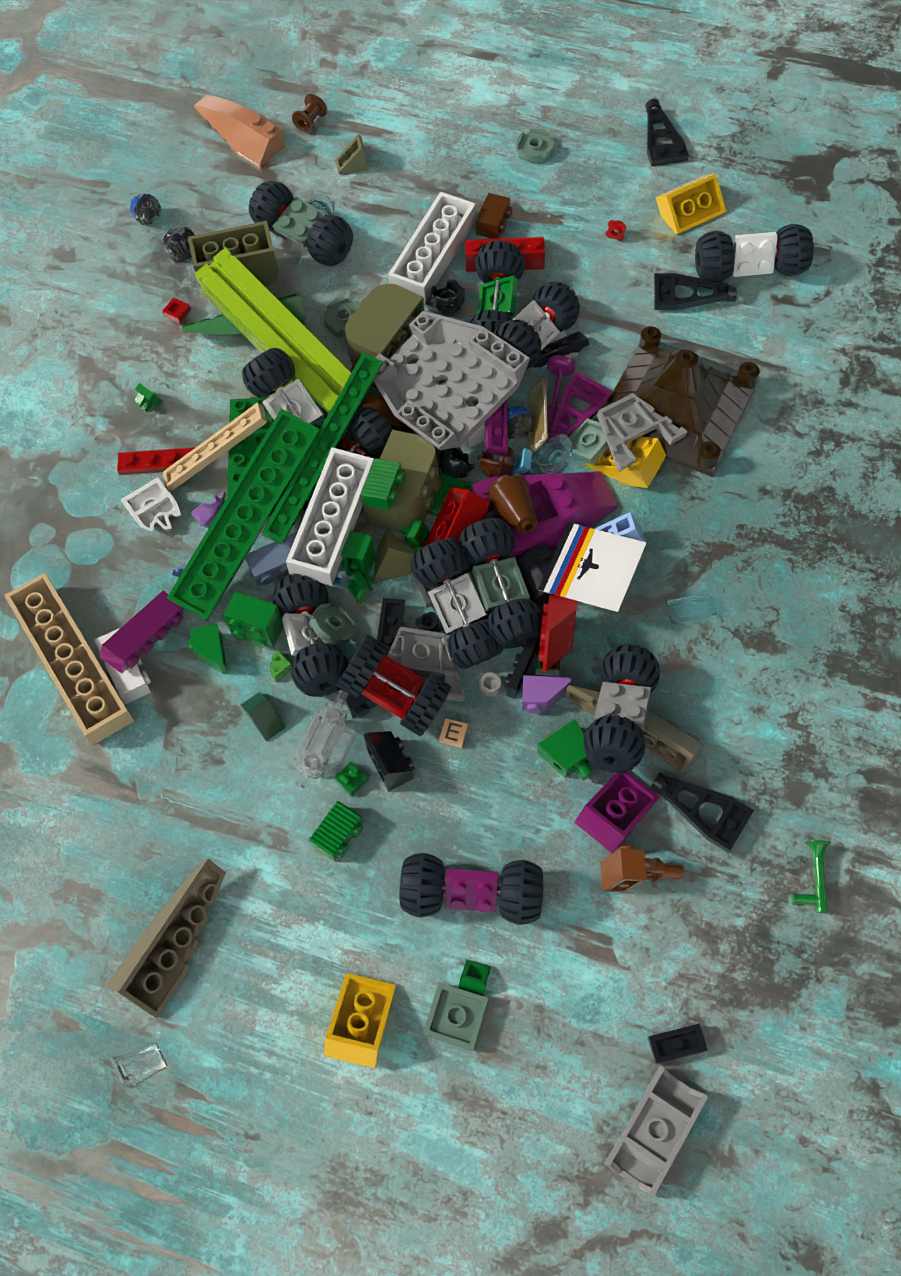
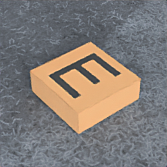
M445 718L439 743L462 748L468 724Z

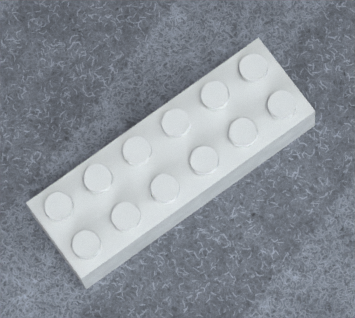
M440 192L388 274L389 284L399 285L423 296L425 304L431 295V288L438 284L476 220V203Z
M331 448L286 560L289 574H300L302 577L305 575L314 581L317 580L323 584L333 585L342 561V550L350 531L354 530L363 506L361 492L363 491L368 473H370L374 458Z

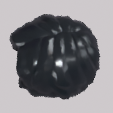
M189 227L169 229L163 238V247L170 258L174 261L190 259L191 251L188 237L195 234Z
M448 279L445 287L438 290L436 286L431 288V304L444 314H453L459 311L464 304L465 289L456 280Z

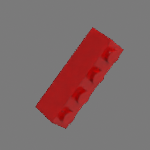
M543 236L465 239L466 272H476L475 260L479 250L486 243L495 242L496 240L508 241L515 244L521 250L525 261L524 270L544 269L545 244Z

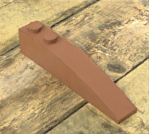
M209 95L204 96L194 105L197 112L211 124L215 131H218L221 138L229 143L230 148L259 168L285 147L282 128L242 105Z

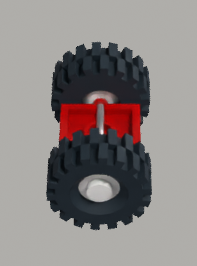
M367 635L336 686L356 698L361 693L401 718L400 725L421 737L443 706L451 690V685L432 673L426 679L420 677L386 656L385 653L388 646Z

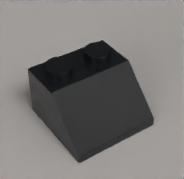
M391 731L363 734L367 752L388 792L414 779L412 772L415 770L414 764L409 756L405 758L402 752L405 748L399 736L395 738Z

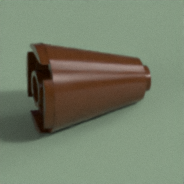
M514 473L515 476L510 477L503 475L489 487L487 500L490 501V506L519 533L532 532L537 526L538 520L528 481L524 476Z

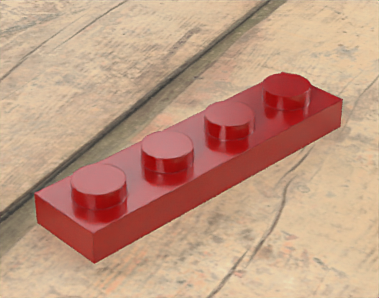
M196 447L118 453L117 471L119 475L163 472Z

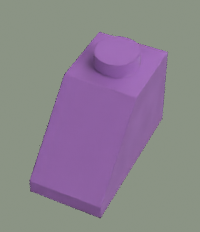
M523 675L522 711L532 714L547 711L565 695L566 688L570 685L571 677Z

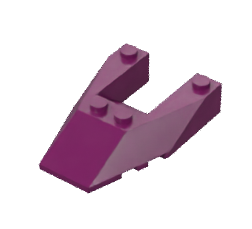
M601 471L522 475L530 486L538 524L529 533L523 534L517 530L513 531L515 545L514 551L509 558L515 557L517 561L525 553L543 542L553 552L557 549L568 523L590 527L617 509L618 504ZM491 477L472 484V492L487 500L489 487L500 477ZM489 504L488 512L494 511V509Z

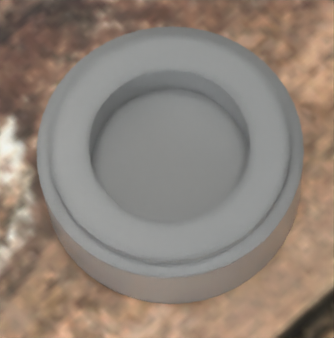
M492 672L482 675L479 680L481 693L487 697L498 695L502 690L501 677Z

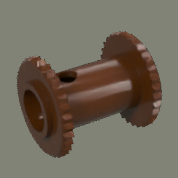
M308 94L304 99L305 108L302 111H295L292 114V121L300 131L312 133L315 130V118L317 116L324 117L327 113V106L319 96Z

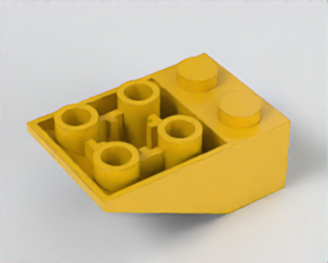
M639 437L625 444L637 458L635 464L620 472L617 470L609 448L594 465L585 463V467L594 471H601L603 475L628 486L648 488L664 461L666 454L658 438Z

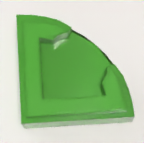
M279 650L273 654L270 671L275 682L291 671L292 663Z

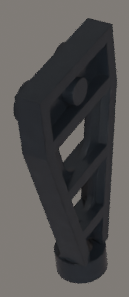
M651 99L645 104L647 112V155L651 167L688 161L689 154L685 142L663 112L659 100ZM663 123L665 128L654 130L653 124ZM668 136L672 141L670 144L656 145V138Z
M654 273V310H678L720 301H736V285H728V283L708 281L676 273ZM677 285L688 286L692 289V295L690 297L677 298L675 296V287ZM697 288L712 289L713 294L698 296Z
M661 772L658 773L650 789L663 796L706 840L727 853L731 851L754 812L753 809L733 797L666 776ZM665 783L668 784V787L666 789L663 788V785ZM685 790L698 797V801L692 809L687 808L678 800L677 796L680 791ZM709 802L722 808L723 813L715 825L708 824L700 816L699 808L703 803Z

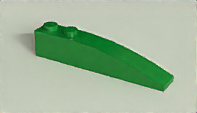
M299 292L277 298L304 324L303 320H307ZM223 314L217 315L213 319L206 318L182 326L183 332L218 335L242 334Z

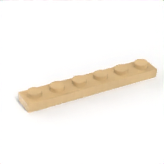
M257 402L163 471L165 488L173 491L266 424L264 407Z

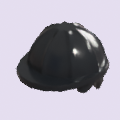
M460 447L444 449L439 455V467L442 473L450 477H466L475 468V464H469V455L463 453Z

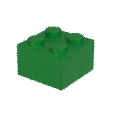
M236 591L223 614L234 638L241 641L245 639L252 641L261 648L269 647L273 649L284 627L277 605Z

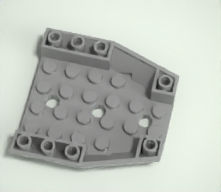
M422 311L409 324L413 335L389 359L380 353L375 357L382 361V367L375 377L374 383L394 416L440 450L460 447L519 388L530 359L483 326ZM418 359L416 364H409L411 360ZM441 380H448L445 385H438ZM478 401L476 406H468L470 402Z

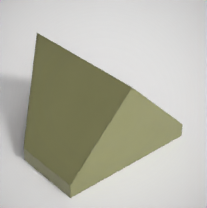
M359 134L335 159L338 173L341 175L367 170L365 149L362 137Z
M388 530L384 532L376 551L373 574L375 583L412 573L411 560L415 551Z

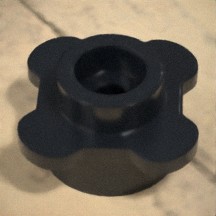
M434 612L424 613L416 619V625L421 630L434 632L442 629V623L438 622Z

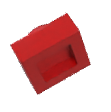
M173 297L162 310L164 317L180 324L191 311L189 304Z

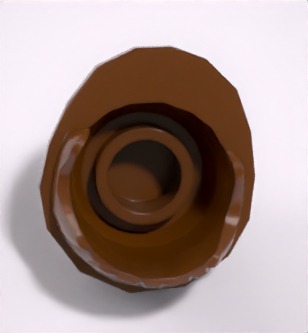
M508 447V453L505 456L484 452V450H482L481 455L477 456V459L480 460L482 471L488 477L507 475L512 466L515 465L514 452L510 447Z

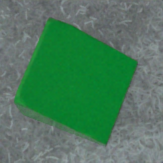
M466 960L458 988L483 996L491 967Z

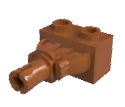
M630 845L619 847V850L610 853L607 858L600 862L602 891L626 893L646 880H652V883H657L663 878L680 880L684 877V867L682 864L663 863L660 858H646L644 850L634 849V846Z

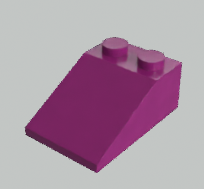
M616 772L584 806L574 823L608 851L614 853L660 797L629 772L620 774Z

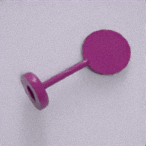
M552 356L547 361L548 370L557 375L552 405H547V434L551 431L559 408L557 407L562 376H569L576 369V362L566 356ZM565 413L561 422L570 426L569 417Z

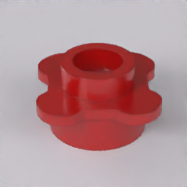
M610 220L606 236L622 241L624 239L623 234L627 228L626 225L620 220Z

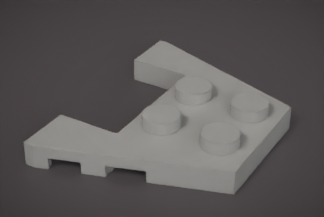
M633 393L600 409L597 413L599 423L619 472L635 464L637 460L625 444L654 429H657L670 445L684 438L687 434L683 427L679 429L673 425L671 419L667 416L662 417L654 412L655 408Z
M400 627L387 656L414 673L424 675L432 673L437 677H442L443 681L451 685V690L446 700L463 702L465 699L464 690H461L458 672H455L453 666V658L450 657L448 652V641L445 633Z

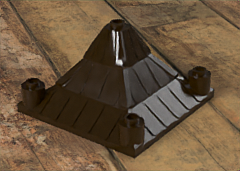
M653 326L645 327L641 331L639 345L611 397L599 410L632 393L655 408L654 412L662 417L667 416L672 420L673 425L679 429L683 427L687 431L684 438L671 445L657 429L641 437L658 438L666 454L665 459L712 477L759 381L760 369L752 362L741 364L738 370L732 369L726 365L700 357L693 351L682 350L660 342L661 331Z

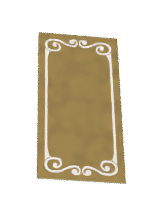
M546 373L527 392V407L532 415L528 416V450L532 451V454L548 439Z

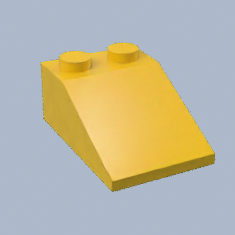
M346 973L325 1037V1057L375 1069L396 984Z

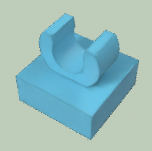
M525 448L514 457L515 465L512 468V476H515L514 473L520 475H534L536 473V470L531 467H534L538 461L532 458V451Z

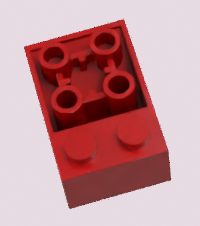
M549 595V604H544L538 661L543 662V672L549 670L573 649L577 611L576 600Z

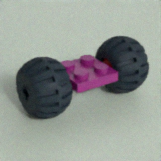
M427 853L413 854L403 862L399 901L401 909L409 915L422 918L438 913L442 906L443 892H446V908L496 912L497 896L500 893L499 912L501 917L508 922L517 925L530 924L541 916L544 889L543 870L533 862L517 860L506 864L502 868L501 888L500 885H497L498 873L446 869L445 882L443 861Z

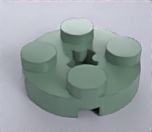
M530 129V132L526 134L523 132L518 136L516 142L518 158L543 164L553 153L554 140L550 138V134L542 129Z
M348 298L336 299L329 303L326 312L324 311L326 327L337 337L346 335V323L350 315L358 309L360 303L355 300L354 302L348 301ZM341 315H345V316H348V317L342 319V318H341Z
M330 603L319 605L309 621L310 627L323 639L324 643H331L333 645L348 643L356 632L354 631L356 623L352 615L342 607L338 609L331 607L333 604Z

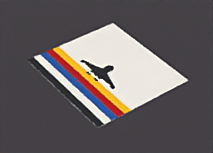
M568 523L538 590L618 612L646 542Z

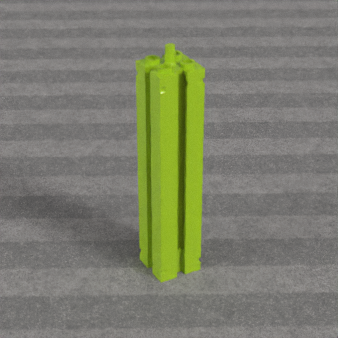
M225 247L213 257L214 262L210 265L206 263L194 273L203 295L210 299L211 303L261 353L271 348H279L285 351L291 357L295 367V376L290 383L299 379L323 416L327 417L351 372Z

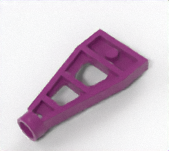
M576 372L566 385L545 444L553 450H558L576 428L587 418L592 419L598 413L599 408L607 403L613 391ZM576 396L590 404V406L585 411L579 412L570 407L572 398ZM565 413L577 419L570 427L561 422Z

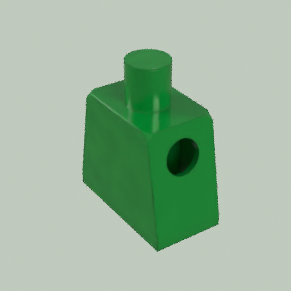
M575 719L538 743L537 753L563 777H568L573 772H576L584 781L594 773L587 764L589 760L584 751V734Z

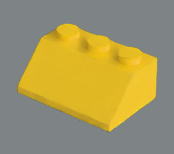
M716 173L704 175L655 197L661 217L675 234H679L727 212Z

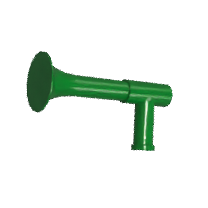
M824 840L806 841L805 844L809 845L814 856L815 894L792 893V904H815L816 913H828L824 853L826 847L831 842Z

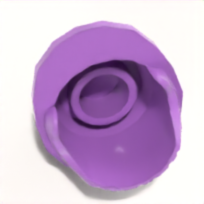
M225 492L214 496V501L211 504L202 503L192 511V516L199 522L200 526L210 527L226 501Z

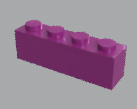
M163 590L102 644L100 658L121 674L128 668L132 669L143 654L147 655L158 640L162 641L173 626L177 627L182 622L184 608L167 599L169 594Z

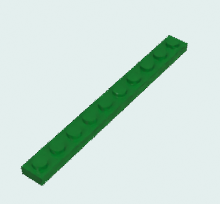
M364 352L362 353L321 426L320 434L298 467L262 531V536L283 545L320 478L331 448H337L382 367V361Z

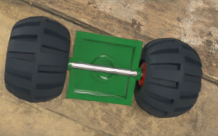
M501 240L486 243L479 250L475 260L476 273L484 284L480 285L477 314L474 315L469 323L483 326L492 333L500 324L512 320L511 316L515 314L518 281L525 269L524 256L521 250L515 244Z

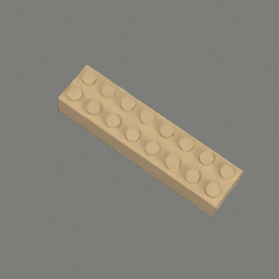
M46 573L4 595L83 734L93 746L134 722L133 717Z

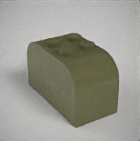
M267 221L188 237L195 273L206 263L210 265L214 262L213 257L226 247L231 252V255L235 256L265 287L271 285L278 277L279 271Z
M382 284L374 288L361 301L358 309L350 315L345 326L351 363L353 364L354 361H358L363 352L374 358L380 353L389 359L413 335L409 324L424 311L423 296L396 284Z
M392 430L380 459L401 463L402 470L405 472V480L402 485L399 484L398 499L396 503H392L390 510L365 506L363 499L361 501L370 525L401 532L404 526H412L415 519L423 520L424 522L428 510H432L434 505L433 497L435 493L440 491L441 472L433 444L420 435Z

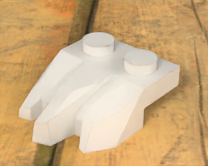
M158 477L121 499L134 521L141 528L151 532L157 523L166 532L171 531L172 527L169 517L174 516L177 518L181 516L177 502Z

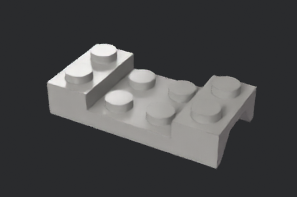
M660 1065L620 1137L610 1151L604 1165L650 1197H654L708 1096L688 1087Z

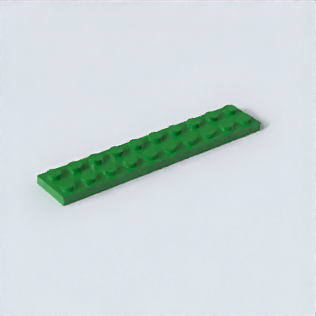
M281 408L167 596V599L202 619L209 620L279 503L298 467L320 434L319 428Z

